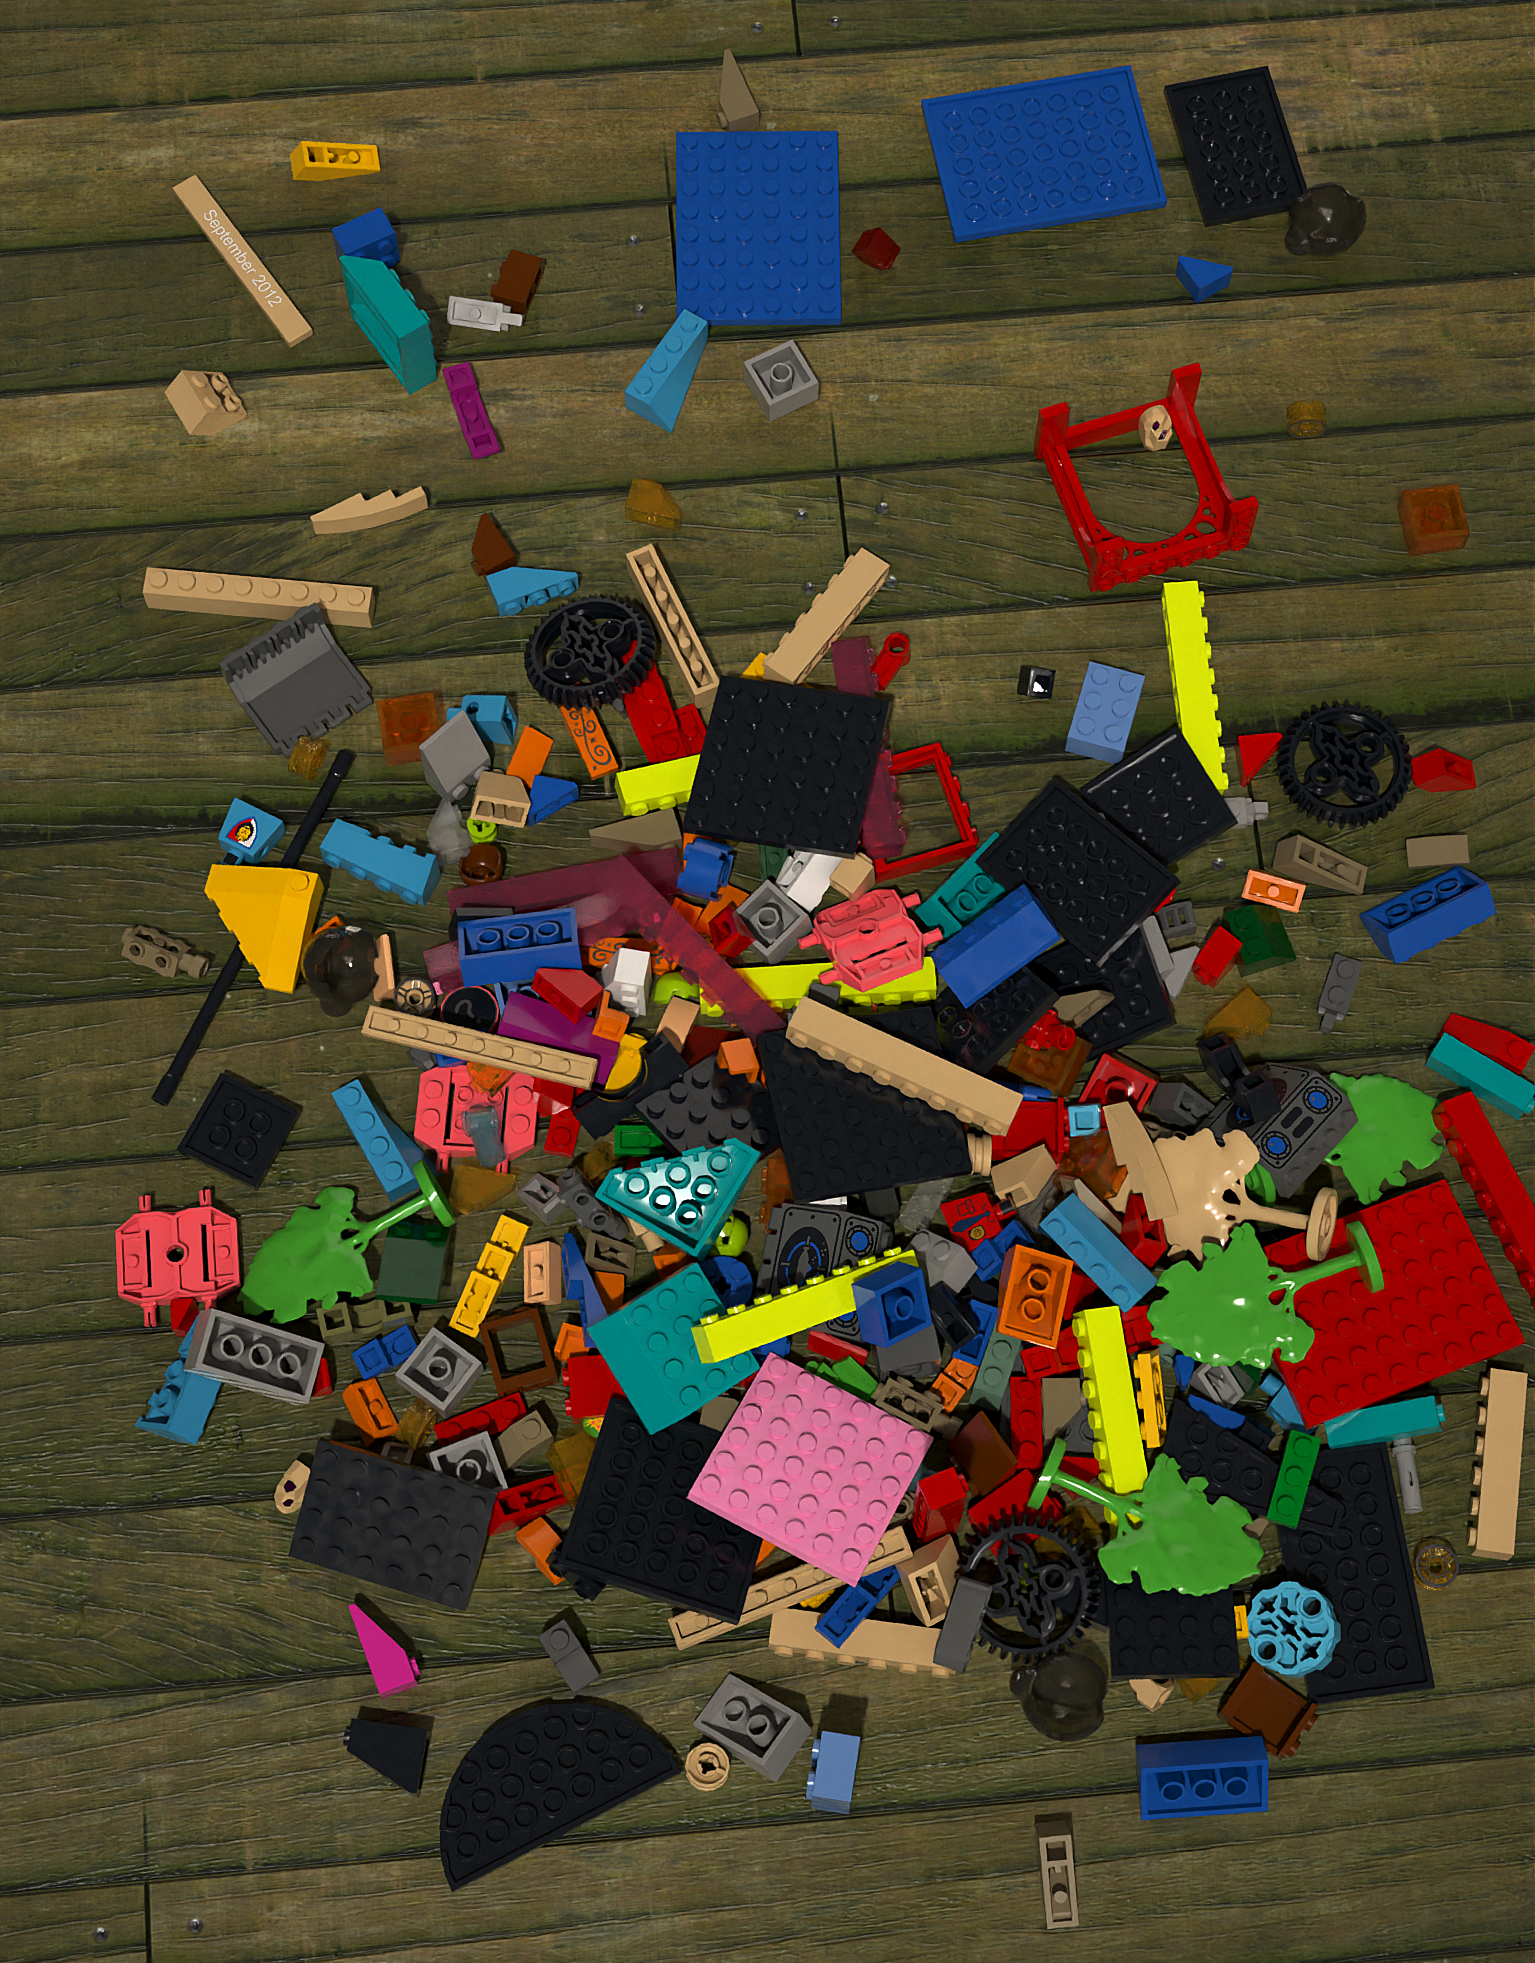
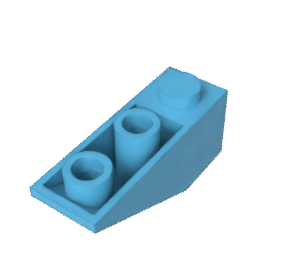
M510 567L486 576L488 590L500 617L515 615L524 608L532 605H543L549 599L557 596H568L579 589L576 572Z

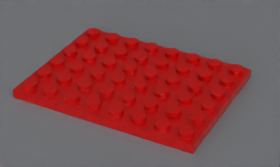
M1446 1179L1337 1219L1329 1251L1321 1262L1311 1260L1307 1256V1231L1262 1248L1268 1258L1267 1263L1269 1267H1277L1284 1272H1297L1350 1253L1346 1237V1225L1359 1221L1370 1238L1383 1275L1384 1290L1375 1293L1369 1292L1357 1268L1353 1267L1308 1283L1301 1287L1293 1297L1295 1316L1301 1318L1314 1330L1315 1338L1313 1344L1306 1353L1305 1358L1298 1363L1282 1361L1280 1359V1348H1276L1273 1351L1272 1358L1306 1430L1520 1347L1525 1343V1339ZM1269 1275L1268 1278L1273 1280L1277 1278V1275ZM1286 1289L1272 1292L1268 1297L1273 1305H1279L1283 1301Z

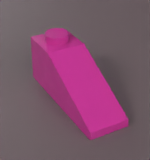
M355 1604L349 1605V1610L382 1699L418 1686L415 1677L421 1674L415 1657L409 1659L405 1650Z

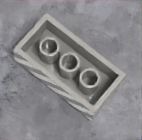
M210 1308L199 1312L183 1370L290 1404H307L311 1397L325 1344Z

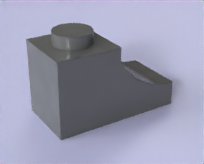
M1158 1083L1148 1110L1166 1123L1176 1124L1194 1131L1205 1119H1209L1208 1115L1216 1106L1184 1083Z
M564 1619L538 1636L540 1645L574 1695L600 1678L599 1673Z

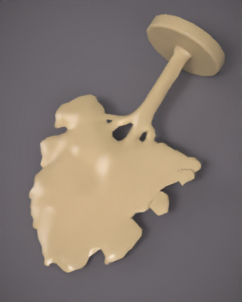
M1208 1128L1198 1131L1193 1136H1187L1185 1140L1172 1136L1168 1139L1158 1138L1152 1143L1169 1181L1178 1211L1177 1215L1162 1218L1167 1242L1172 1246L1167 1254L1172 1262L1185 1258L1189 1249L1199 1261L1196 1266L1202 1269L1203 1262L1207 1259L1201 1251L1204 1243L1220 1245L1224 1253L1229 1238V1228L1239 1226L1244 1220H1258L1307 1230V1256L1311 1260L1320 1262L1325 1259L1336 1225L1338 1196L1335 1189L1323 1187L1318 1192L1310 1216L1261 1206L1251 1201L1246 1195L1245 1175L1252 1170L1254 1164L1259 1161L1260 1156L1257 1147L1245 1132L1233 1130L1230 1133L1223 1134L1224 1147L1218 1146L1213 1132ZM1126 1164L1114 1171L1112 1175L1107 1176L1106 1181L1110 1183V1187L1105 1199L1112 1210L1115 1212L1121 1211L1124 1214L1128 1199L1133 1194ZM1231 1189L1241 1201L1240 1205L1225 1202L1222 1198L1225 1190ZM1138 1192V1193H1134V1194H1133V1195H1137V1196H1142V1197H1143L1142 1192ZM1227 1215L1235 1216V1219L1227 1220L1226 1217Z

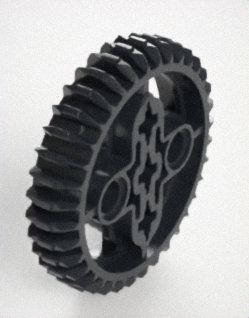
M601 593L597 598L590 594L588 599L585 600L579 596L578 601L574 603L568 600V605L564 607L558 605V611H549V618H541V626H534V634L529 635V642L525 644L524 667L527 672L526 675L538 695L542 699L545 698L549 704L554 703L558 709L564 706L569 711L574 707L580 712L585 707L590 712L593 706H597L599 709L605 703L612 706L613 700L618 698L622 701L623 694L628 693L632 695V687H640L639 679H647L646 671L652 670V662L655 661L654 653L657 652L653 627L649 623L647 616L642 613L638 606L635 607L631 601L626 602L622 597L616 600L611 594L606 599ZM596 619H609L596 627H593L588 622ZM561 635L563 646L551 653L549 665L543 668L547 651ZM637 637L638 641L632 657L620 670L617 659L629 652L631 640ZM584 678H587L592 683V685L571 686Z
M1336 700L1333 702L1332 708H1330L1325 702L1322 704L1321 710L1314 706L1310 713L1306 711L1302 713L1301 719L1296 718L1293 726L1287 728V735L1282 737V745L1278 748L1279 756L1276 760L1277 765H1279L1277 775L1282 776L1279 783L1281 786H1286L1283 791L1284 795H1292L1290 804L1299 803L1298 813L1306 809L1308 811L1307 819L1312 818L1313 815L1318 817V825L1323 820L1328 821L1329 828L1333 827L1334 823H1339L1340 830L1344 829L1346 824H1349L1353 830L1356 828L1357 822L1364 829L1368 825V820L1375 825L1379 817L1385 819L1389 812H1394L1397 807L1396 804H1401L1404 798L1403 795H1406L1409 788L1407 785L1412 780L1410 774L1412 773L1413 766L1410 765L1412 755L1407 754L1410 747L1407 744H1403L1405 735H1397L1399 731L1398 726L1390 727V718L1383 721L1381 719V711L1376 713V715L1372 714L1371 706L1367 707L1365 711L1361 709L1360 702L1353 708L1350 707V703L1347 701L1343 707H1340ZM1335 722L1351 723L1371 732H1364L1348 741L1336 727L1324 724ZM1309 732L1311 735L1309 741L1310 749L1318 762L1307 770L1304 778L1305 785L1303 786L1296 774L1294 761L1296 749L1300 741ZM1384 745H1386L1394 761V777L1389 790L1380 798L1378 796L1380 784L1371 768L1382 760L1385 752ZM1361 747H1368L1373 753H1366ZM1323 777L1328 783H1319L1316 778ZM1341 789L1350 801L1366 806L1350 809L1328 805L1317 798L1328 797Z
M1023 1514L1022 1524H1019L1017 1515H1011L1010 1526H1008L1005 1518H1000L998 1520L999 1530L993 1523H989L987 1525L990 1533L989 1536L983 1530L977 1532L978 1537L982 1541L981 1543L975 1539L969 1540L968 1543L974 1551L963 1549V1556L969 1560L968 1562L963 1560L957 1561V1566L965 1569L964 1573H954V1578L959 1580L963 1575L973 1579L981 1557L993 1544L1003 1539L1004 1544L997 1554V1563L1002 1577L987 1584L992 1585V1592L999 1591L1003 1594L1005 1603L1002 1608H997L992 1605L989 1599L985 1614L996 1619L1016 1614L1023 1632L1030 1637L1039 1638L1040 1643L1019 1644L1011 1642L993 1632L982 1620L978 1634L980 1633L983 1637L978 1645L983 1647L988 1641L992 1643L988 1650L990 1654H994L998 1647L1001 1648L1000 1659L1002 1660L1006 1659L1009 1652H1012V1663L1019 1661L1020 1654H1023L1024 1664L1031 1663L1032 1654H1034L1037 1663H1042L1044 1659L1043 1652L1046 1653L1047 1658L1051 1661L1055 1659L1054 1648H1056L1060 1655H1064L1067 1652L1063 1643L1074 1648L1077 1644L1072 1636L1075 1635L1081 1640L1085 1637L1080 1626L1086 1629L1092 1627L1091 1622L1086 1620L1085 1617L1095 1618L1097 1616V1612L1089 1609V1606L1100 1604L1099 1599L1091 1598V1593L1101 1592V1587L1091 1586V1581L1100 1579V1575H1090L1088 1569L1096 1567L1097 1564L1095 1561L1086 1564L1084 1558L1089 1557L1092 1554L1091 1551L1087 1550L1080 1553L1078 1548L1083 1546L1084 1541L1081 1539L1073 1544L1070 1540L1075 1536L1074 1531L1068 1532L1066 1536L1062 1535L1065 1529L1063 1523L1059 1524L1056 1530H1053L1054 1519L1048 1518L1045 1526H1042L1041 1515L1035 1516L1033 1524H1030L1029 1514ZM1030 1533L1049 1538L1069 1554L1075 1566L1071 1567L1068 1563L1059 1559L1048 1560L1038 1564L1031 1547L1024 1541L1015 1540L1013 1535ZM1012 1550L1015 1554L1022 1555L1023 1560L1019 1561V1567L1016 1563L1011 1564L1009 1558L1013 1556ZM1051 1570H1059L1062 1573L1064 1581L1060 1587L1053 1586L1050 1583L1048 1576ZM1031 1572H1040L1039 1578L1037 1576L1032 1577ZM1075 1576H1079L1081 1599L1077 1613L1063 1632L1054 1638H1050L1049 1634L1055 1628L1057 1621L1052 1600L1069 1593L1074 1586ZM1013 1577L1015 1584L1011 1585L1010 1588L1006 1585V1583L1010 1582ZM1023 1580L1027 1585H1033L1034 1590L1030 1591V1597L1027 1593H1021L1020 1588L1024 1586ZM1045 1590L1047 1594L1040 1600L1039 1594ZM1014 1600L1017 1602L1021 1601L1022 1605H1013ZM1034 1611H1036L1037 1615H1044L1045 1620L1041 1622V1627L1038 1623H1032L1031 1618L1035 1616Z

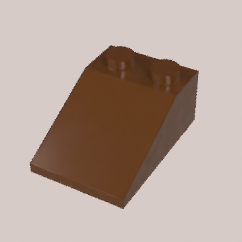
M983 1411L977 1413L952 1440L947 1449L949 1455L946 1456L950 1466H954L956 1472L960 1470L966 1478L969 1493L973 1497L978 1495L981 1501L1014 1477L1019 1462Z

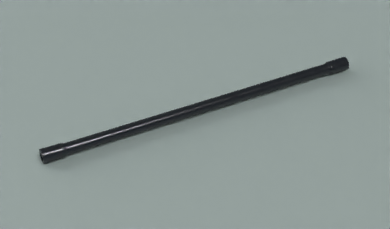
M339 750L328 770V775L278 868L294 869L337 787L346 776L355 759L351 753ZM239 940L168 1071L163 1075L151 1097L154 1102L162 1106H167L183 1072L245 960V956L238 946L240 944Z

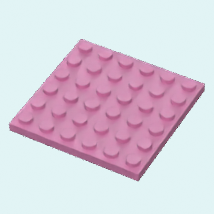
M770 1352L689 1491L687 1499L843 1582L856 1587L930 1448L934 1437Z

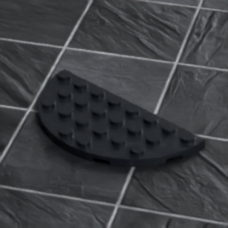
M584 1703L548 1704L525 1710L506 1719L486 1733L472 1748L466 1758L461 1761L445 1795L439 1825L440 1849L445 1876L452 1893L680 1775L681 1770L664 1745L636 1721L608 1708Z

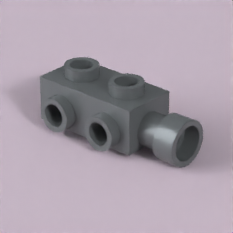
M577 1166L566 1170L561 1177L556 1179L559 1187L557 1196L565 1208L571 1207L575 1211L574 1216L583 1228L587 1226L596 1234L602 1231L603 1236L616 1241H620L626 1236L628 1226L621 1218L613 1215L610 1206L594 1197L598 1190L595 1189L586 1178L584 1172L580 1171Z

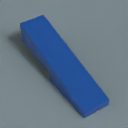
M564 1233L560 1253L566 1299H578L584 1347H596L586 1328L607 1316V1313L573 1234Z
M895 1564L860 1578L856 1587L850 1585L814 1629L839 1649L900 1580Z

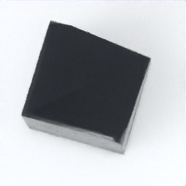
M1021 666L1017 694L1051 699L1056 671Z

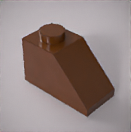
M482 514L471 549L473 561L470 563L475 574L478 577L483 576L487 582L486 576L517 566L515 554L488 514Z

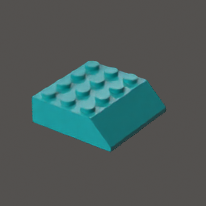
M347 255L339 257L350 315L407 393L411 395L437 380L436 367H438V364L433 355L436 351L431 343L433 335L428 326L431 324V321L423 309L418 310L415 306L416 302L412 293L408 289L403 290L400 286L401 282L397 273L393 269L389 270L383 261Z
M697 1262L687 1264L586 1328V1331L649 1435L685 1418L761 1369L750 1350L716 1363H701L691 1327L701 1324L700 1318L716 1313L721 1317L728 1313Z

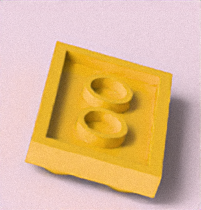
M1148 1348L1138 1354V1360H1134L1135 1378H1140L1141 1390L1137 1391L1138 1408L1143 1409L1145 1420L1140 1423L1142 1440H1147V1448L1160 1447L1165 1443L1168 1428L1159 1348Z

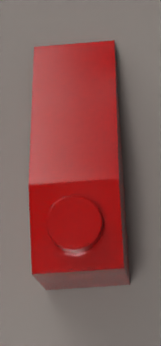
M1451 1013L1437 1037L1440 1040L1445 1032L1518 1076L1522 1073L1535 1050L1534 1045L1508 1031Z
M568 1470L499 1492L487 1534L488 1537L515 1529L540 1516H544L577 1501L579 1494Z

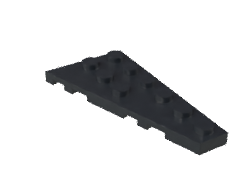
M1176 1398L1162 1453H1165L1169 1458H1175L1178 1465L1181 1466L1177 1471L1186 1484L1191 1477L1206 1478L1209 1485L1203 1492L1207 1496L1208 1503L1213 1505L1221 1496H1228L1246 1508L1250 1515L1265 1519L1280 1466L1271 1461L1262 1452L1231 1432L1223 1430L1209 1421V1418L1201 1413L1198 1414L1186 1406V1403ZM1309 1485L1297 1528L1336 1538L1344 1505L1313 1485Z

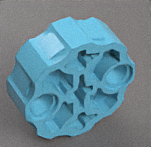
M1288 1581L1281 1582L1279 1586L1269 1590L1263 1589L1252 1600V1608L1247 1616L1249 1638L1247 1639L1251 1647V1655L1260 1665L1279 1672L1286 1677L1303 1678L1305 1674L1315 1670H1322L1332 1660L1335 1646L1341 1638V1624L1336 1620L1332 1603L1323 1594L1304 1587L1298 1582ZM1319 1600L1321 1602V1610L1318 1614L1311 1616L1308 1612V1606L1312 1601ZM1269 1601L1273 1602V1607L1275 1608L1273 1613L1268 1611L1269 1608L1266 1604ZM1287 1608L1293 1613V1615L1290 1616L1286 1612ZM1283 1620L1295 1625L1294 1629L1302 1640L1289 1634L1290 1630ZM1262 1622H1274L1279 1628L1276 1630L1271 1624L1262 1625ZM1309 1630L1313 1635L1322 1634V1638L1310 1637L1306 1631ZM1274 1644L1276 1654L1272 1659L1266 1660L1263 1654L1264 1649L1267 1645ZM1291 1645H1296V1647L1298 1648L1297 1654L1296 1650ZM1312 1646L1317 1648L1316 1652L1319 1656L1316 1659L1311 1657L1312 1654L1309 1651Z

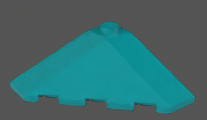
M996 831L914 910L931 930L939 928L943 940L946 942L1010 894L978 868L975 863L1000 837Z
M732 1138L724 1140L723 1146L706 1150L705 1146L682 1151L683 1156L669 1160H665L664 1157L640 1162L641 1167L623 1171L621 1167L610 1170L594 1197L702 1263L721 1233L761 1153L738 1139Z

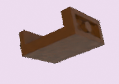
M1254 1661L1217 1717L1244 1737L1262 1736L1266 1752L1278 1761H1281L1285 1755L1291 1758L1301 1744L1297 1739L1301 1731L1304 1729L1309 1732L1319 1717L1314 1713L1318 1705L1314 1702L1310 1705V1703L1264 1672L1265 1667Z

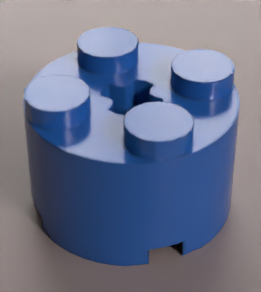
M702 837L694 839L692 844L687 843L683 855V860H687L685 870L681 871L678 876L677 888L682 889L684 894L718 903L723 894L718 893L720 886L726 887L729 880L734 855L728 853L733 851L734 847Z
M719 1256L704 1260L699 1267L726 1311L727 1308L739 1304H745V1307L751 1306L753 1283L744 1263L731 1257ZM720 1287H726L725 1294H719L718 1290Z

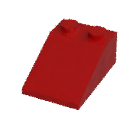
M1106 1051L1077 1103H1101V1135L1074 1136V1138L1115 1160L1112 1145L1105 1143L1108 1127L1103 1107L1128 1101L1137 1117L1140 1118L1161 1077L1115 1052ZM1070 1123L1064 1128V1132L1069 1135Z

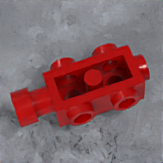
M1050 1009L1017 1043H1020L1023 1038L1025 1039L1023 1044L1036 1051H1040L1041 1047L1050 1049L1051 1045L1062 1051H1067L1073 1046L1076 1035L1072 1028L1062 1025L1063 1023L1056 1019L1058 1013Z

